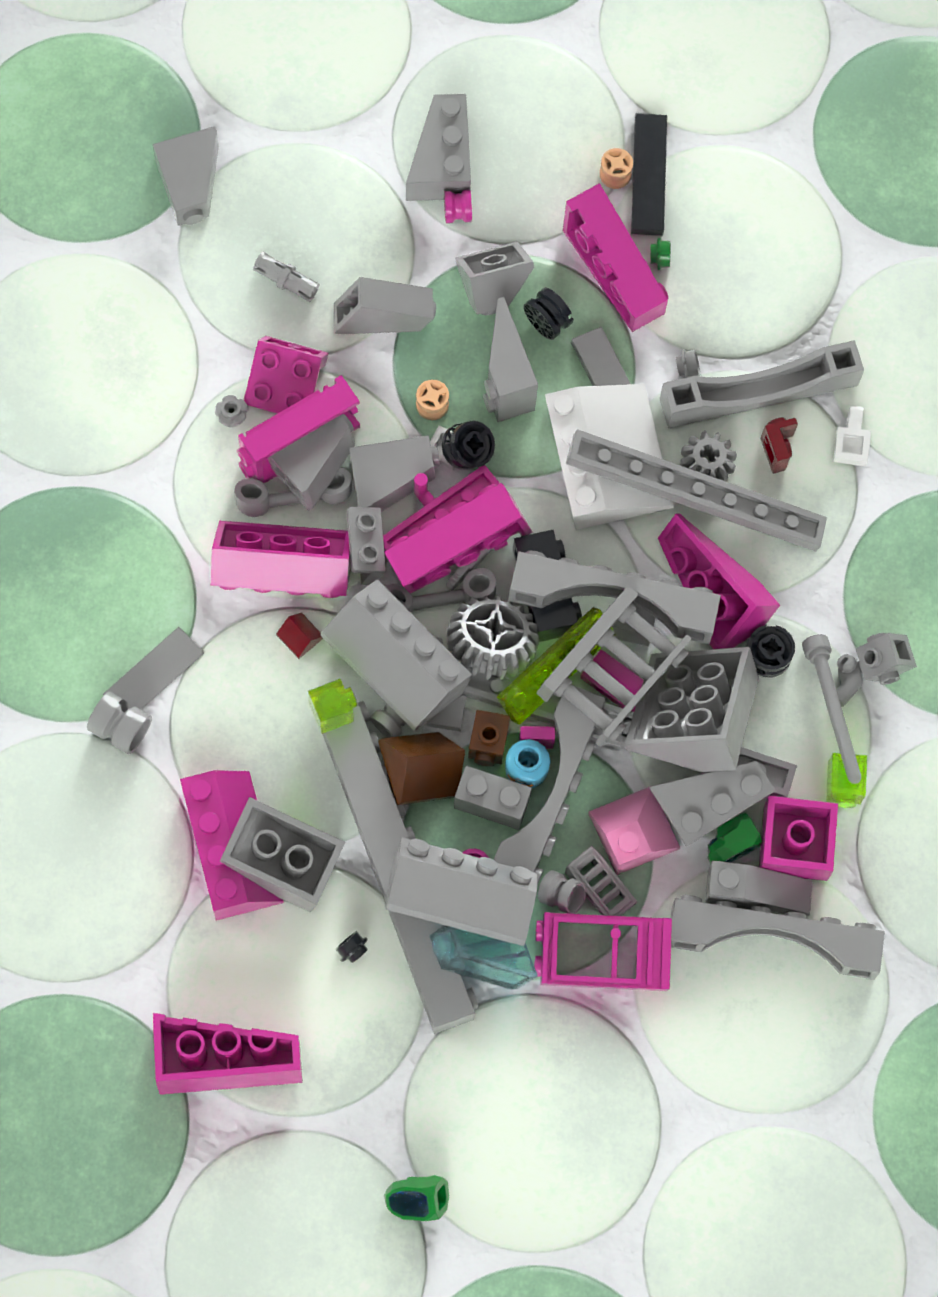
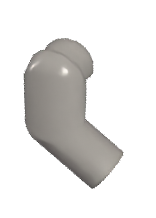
M849 654L842 655L837 661L841 684L836 691L841 707L846 705L863 684L858 661Z

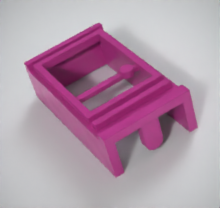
M342 375L334 379L335 384L329 387L326 385L323 387L322 392L319 390L315 391L245 432L246 436L243 433L238 435L240 448L237 449V453L241 459L238 464L247 479H257L265 484L275 478L277 475L271 469L268 457L342 414H345L352 423L353 431L360 428V423L354 416V414L358 413L356 406L360 404V401Z
M544 912L543 920H536L535 940L542 942L541 956H535L534 977H540V985L668 991L670 990L672 918ZM558 923L613 925V929L610 931V936L613 938L611 978L556 975ZM619 926H638L636 979L617 978L618 938L621 936V931L618 929Z

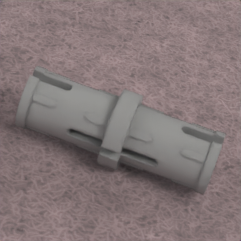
M262 252L254 263L253 270L277 283L278 288L282 290L286 288L308 302L312 301L319 289L320 284L296 271L295 266L291 264L285 265L265 252Z

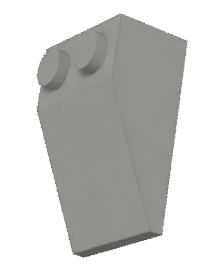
M504 297L499 298L497 301L488 380L484 381L486 393L483 394L487 411L489 413L494 412L497 422L535 411L538 390L537 380Z
M249 797L220 862L275 896L312 912L320 900L345 842Z

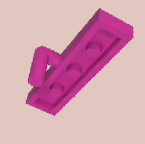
M483 465L440 496L434 498L428 490V477L424 473H418L414 478V494L424 507L383 535L384 552L390 549L391 543L403 536H408L409 538L419 532L420 526L431 519L439 520L449 514L450 508L463 501L470 502L478 497V493L483 488L491 484H496L497 486L500 484L499 481Z

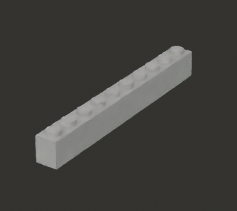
M353 692L316 705L315 713L386 903L390 871L401 837L407 839L416 838L411 826L407 828L404 826L401 818L402 815L406 814L404 806L397 805L396 798L393 796L389 786L391 782L385 764L381 765L377 753L381 752L378 743L379 739L375 732L369 733L365 722L370 721L366 705L364 701L357 702ZM388 910L433 1033L437 1034L473 1021L475 1017L474 1009L479 1008L473 989H466L463 983L462 976L466 975V971L460 955L453 956L449 944L453 943L454 939L450 927Z

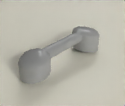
M340 468L319 500H323L328 504H339L345 501L352 492V478L349 471ZM243 479L236 484L234 490L238 509L243 514L251 517L263 516L272 507L301 503L291 491L269 494L266 485L257 479Z
M477 568L465 576L463 589L413 597L401 585L390 584L385 587L412 612L417 609L462 602L468 604L472 597L481 601L485 595L490 600H494L496 596V577L488 569Z

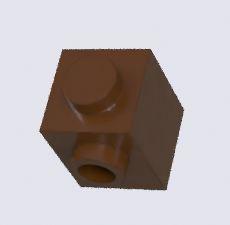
M476 710L468 758L474 759L476 764L491 767L495 763L502 765L510 724L509 715Z

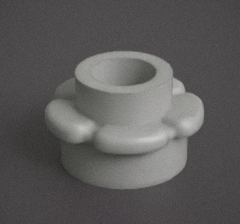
M682 349V356L676 357L679 376L685 375L686 378L700 376L696 350L686 351V349Z
M228 395L216 404L215 415L219 417L221 424L227 427H237L245 421V412H247L248 407L243 399H237L234 395ZM230 408H233L234 412L229 413L228 410Z

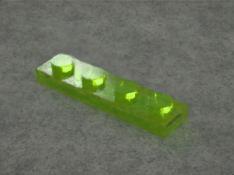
M592 607L496 697L510 716L512 722L520 725L545 702L536 694L537 691L603 615L600 609ZM596 645L590 654L594 656L601 647ZM575 669V670L573 671V673H572L568 678H570V677H571L573 674H575L578 670Z

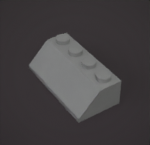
M378 579L354 595L320 634L413 731L417 730L459 698L472 676Z
M401 837L390 871L386 910L524 946L537 894L538 874L524 867H511L497 863L491 858H478L463 854L454 848L444 849L433 846L421 839Z

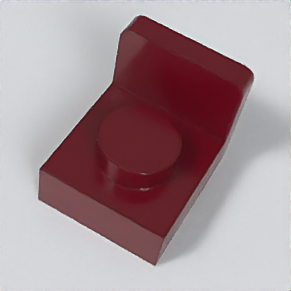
M784 417L776 418L768 422L763 429L760 439L773 474L785 471L792 457V448L787 438L793 436L798 426L796 418L788 420Z

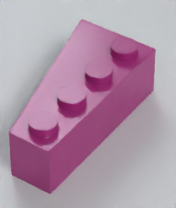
M600 183L566 201L563 232L631 332L664 315L669 299L667 291L655 279L648 263L642 257Z
M503 483L497 486L496 484H491L483 488L478 493V497L470 502L463 501L450 508L449 514L439 520L431 519L420 526V531L409 538L408 536L398 538L391 543V548L384 553L401 584L411 594L449 575L451 572L450 566L454 564L457 567L467 566L477 561L481 554L480 551L493 548L497 551L508 545L507 540L509 537L517 533L525 536L533 532Z
M153 1013L155 1079L159 1095L303 1083L301 1049L298 1035L255 1028L247 1030L235 1028L230 1024L219 1023V1025L198 1022L197 1019L184 1017L183 1019L166 1017L165 1014Z

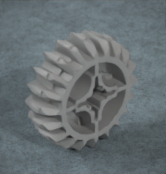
M485 595L481 601L472 597L468 605L461 603L457 612H454L451 616L446 634L448 636V650L453 651L452 655L458 661H461V664L466 669L472 668L474 676L480 672L485 674L487 680L492 675H497L502 680L506 673L515 677L518 670L525 671L529 663H532V660L535 658L536 649H538L539 645L538 624L533 623L532 614H524V605L515 607L511 601H501L499 595L494 600H490Z

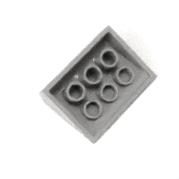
M750 647L688 651L689 654L677 668L670 665L637 703L624 744L625 748L631 752L700 772L736 770L759 680ZM663 653L651 654L648 665L656 671L667 656Z

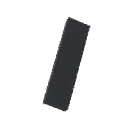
M635 113L631 234L663 236L667 115Z

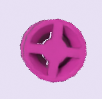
M463 190L461 194L444 191L446 224L453 223L455 220H463L465 223L472 222L470 190Z

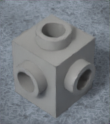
M878 633L868 637V643L855 648L859 658L860 671L864 675L865 680L880 681L881 685L894 683L900 679V674L917 667L907 635Z

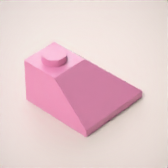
M649 787L591 810L588 813L616 875L680 849L665 813Z

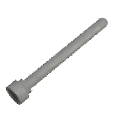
M813 635L802 642V648L805 658L810 660L812 664H815L849 782L856 784L861 780V773L828 663L829 654L832 651L830 642L826 635Z

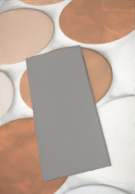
M178 627L104 692L103 695L113 692L127 701L129 709L135 706L143 709L199 659L204 652Z

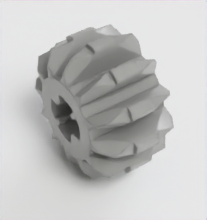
M703 431L700 439L692 435L688 441L689 445L682 447L681 454L684 458L680 460V466L727 482L728 474H732L735 471L736 465L733 461L736 460L737 454L736 451L729 450L732 444L730 440L719 441L721 436L719 432L715 433L713 438H709L708 433Z

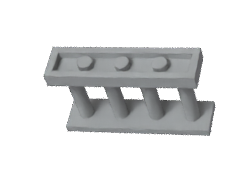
M630 586L624 589L545 680L536 693L546 702L554 693L559 698L564 696L604 730L595 742L599 747L607 739L614 742L626 728L621 722L670 665L675 668L680 665L689 654L684 648L692 639L686 634L680 643L675 646L635 612L636 607L632 605L639 594ZM618 620L622 624L627 622L667 656L656 671L614 636L615 632L611 628ZM596 645H599L601 648L604 646L646 680V683L635 695L592 660L594 656L590 652ZM575 669L580 673L585 671L625 705L614 720L571 685L573 681L568 677Z

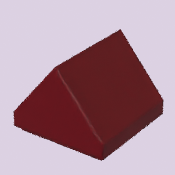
M302 612L288 616L276 633V636L298 659L323 639L320 636L321 632Z

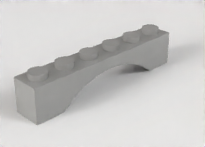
M853 340L823 347L792 362L759 372L728 377L692 376L665 382L662 385L660 402L668 428H673L855 387L860 383L864 367L856 342Z
M518 551L508 601L543 608L556 601L575 596L597 595L618 598L624 589L630 586L639 594L633 604L654 615L675 637L683 639L687 634L692 638L691 641L709 644L714 631L721 595L714 594L712 590L704 587H695L693 589L681 587L672 580H660L658 582L646 579L644 575L629 572L625 575L613 572L611 568L602 565L588 567L579 565L576 560L570 558L556 560L547 558L543 553L537 551H527L526 553Z
M572 685L608 715L609 710L604 709L606 698ZM564 696L561 697L554 713V724L559 737L560 766L554 788L544 807L535 818L517 834L502 841L494 857L497 863L511 867L520 866L527 868L533 873H537V885L543 873V869L538 868L543 855L549 857L557 839V837L551 834L555 824L562 825L566 818L570 805L565 804V800L569 791L576 793L583 776L582 773L578 772L582 759L589 761L595 747V741H592L591 737L595 728L601 729Z
M691 895L681 896V899L675 898L670 917L672 918L671 948L702 952L717 943L734 937L749 935L776 936L797 942L813 950L827 960L839 974L875 979L880 973L885 931L876 930V926L873 924L855 923V926L843 925L841 920L832 917H822L820 921L806 919V915L799 912H786L785 915L773 914L771 909L761 906H753L751 910L737 908L736 903L729 901H717L716 904L703 903L702 898Z

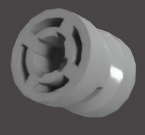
M387 703L384 706V710H376L370 716L372 724L387 738L400 736L402 734L401 726L407 724Z
M552 870L543 877L540 883L538 899L541 903L551 907L557 905L560 911L576 914L584 903L587 889L584 882L574 878L567 880L564 874Z

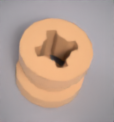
M613 148L604 153L600 167L602 183L612 189L625 187L632 176V156L621 148Z
M427 380L420 384L417 389V412L427 420L433 421L442 418L447 413L449 407L448 388L438 380Z

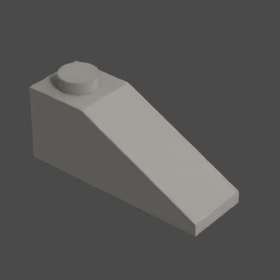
M712 861L708 869L705 903L716 904L717 901H729L736 903L737 908L742 909L761 906L771 909L772 912H799L809 916L812 880L748 864Z

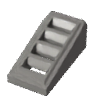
M590 846L566 867L565 874L570 879L574 878L585 883L587 889L586 898L601 915L622 916L637 903V900L593 846ZM591 862L595 867L582 876L579 871ZM601 873L604 878L591 887L589 882ZM611 884L613 889L600 899L597 894ZM620 894L623 900L609 910L606 905Z

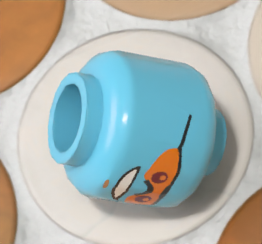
M527 739L513 744L508 750L505 760V772L508 779L531 788L539 786L548 776L551 763L549 753L545 746L538 741Z

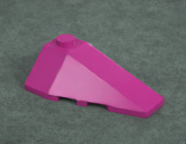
M676 513L659 535L658 540L673 574H678L683 587L690 589L704 587L712 590L714 594L721 595L714 631L709 643L713 649L735 648L750 638L751 634L758 627L766 625L780 607V604L760 581L680 513Z

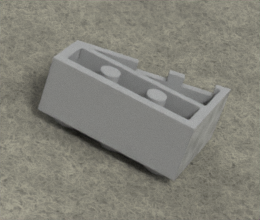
M439 94L433 96L406 181V201L444 200V191L461 194L463 190H471L466 94Z
M757 761L738 765L736 770L713 771L649 787L686 847L776 791Z

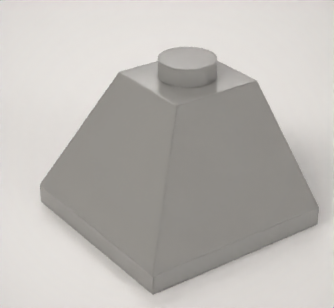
M518 242L455 258L469 303L477 315L495 314L497 301L502 297L505 298L507 306H509L534 269L532 259Z

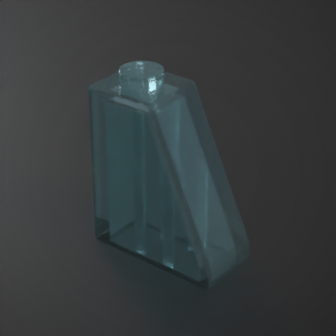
M446 925L429 936L433 951L437 956L440 968L511 990L518 989L538 977L526 943L524 946Z

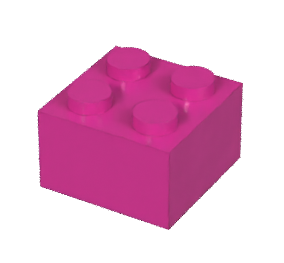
M768 796L763 807L759 867L805 879L828 881L834 868L838 803Z

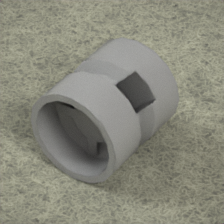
M108 692L98 702L90 715L87 730L103 740L110 737L113 746L126 754H131L144 739L151 725L152 716L136 706L129 709L126 700L113 692Z

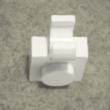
M850 406L849 412H847L846 428H837L833 462L859 466L867 465L871 431L861 430L863 407Z

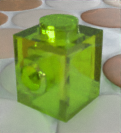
M341 678L308 691L309 705L321 734L354 722L353 708L357 707V702L351 687L345 689Z

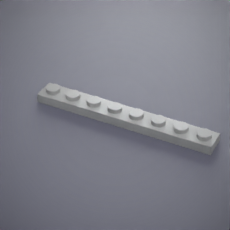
M578 429L573 434L566 460L568 465L813 551H817L821 547L827 520L825 516Z

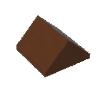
M440 732L381 738L378 741L397 805L455 798L461 781L465 750Z

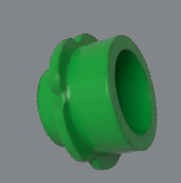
M658 238L657 244H651L650 263L657 264V270H660L661 267H670L671 242L661 241V238Z

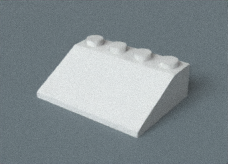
M645 384L582 386L545 394L576 530L674 508L673 501L566 464L572 437L577 429L662 459Z

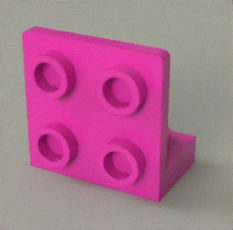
M270 336L262 337L257 343L244 401L249 406L278 414L315 392L319 371L326 366L329 353Z

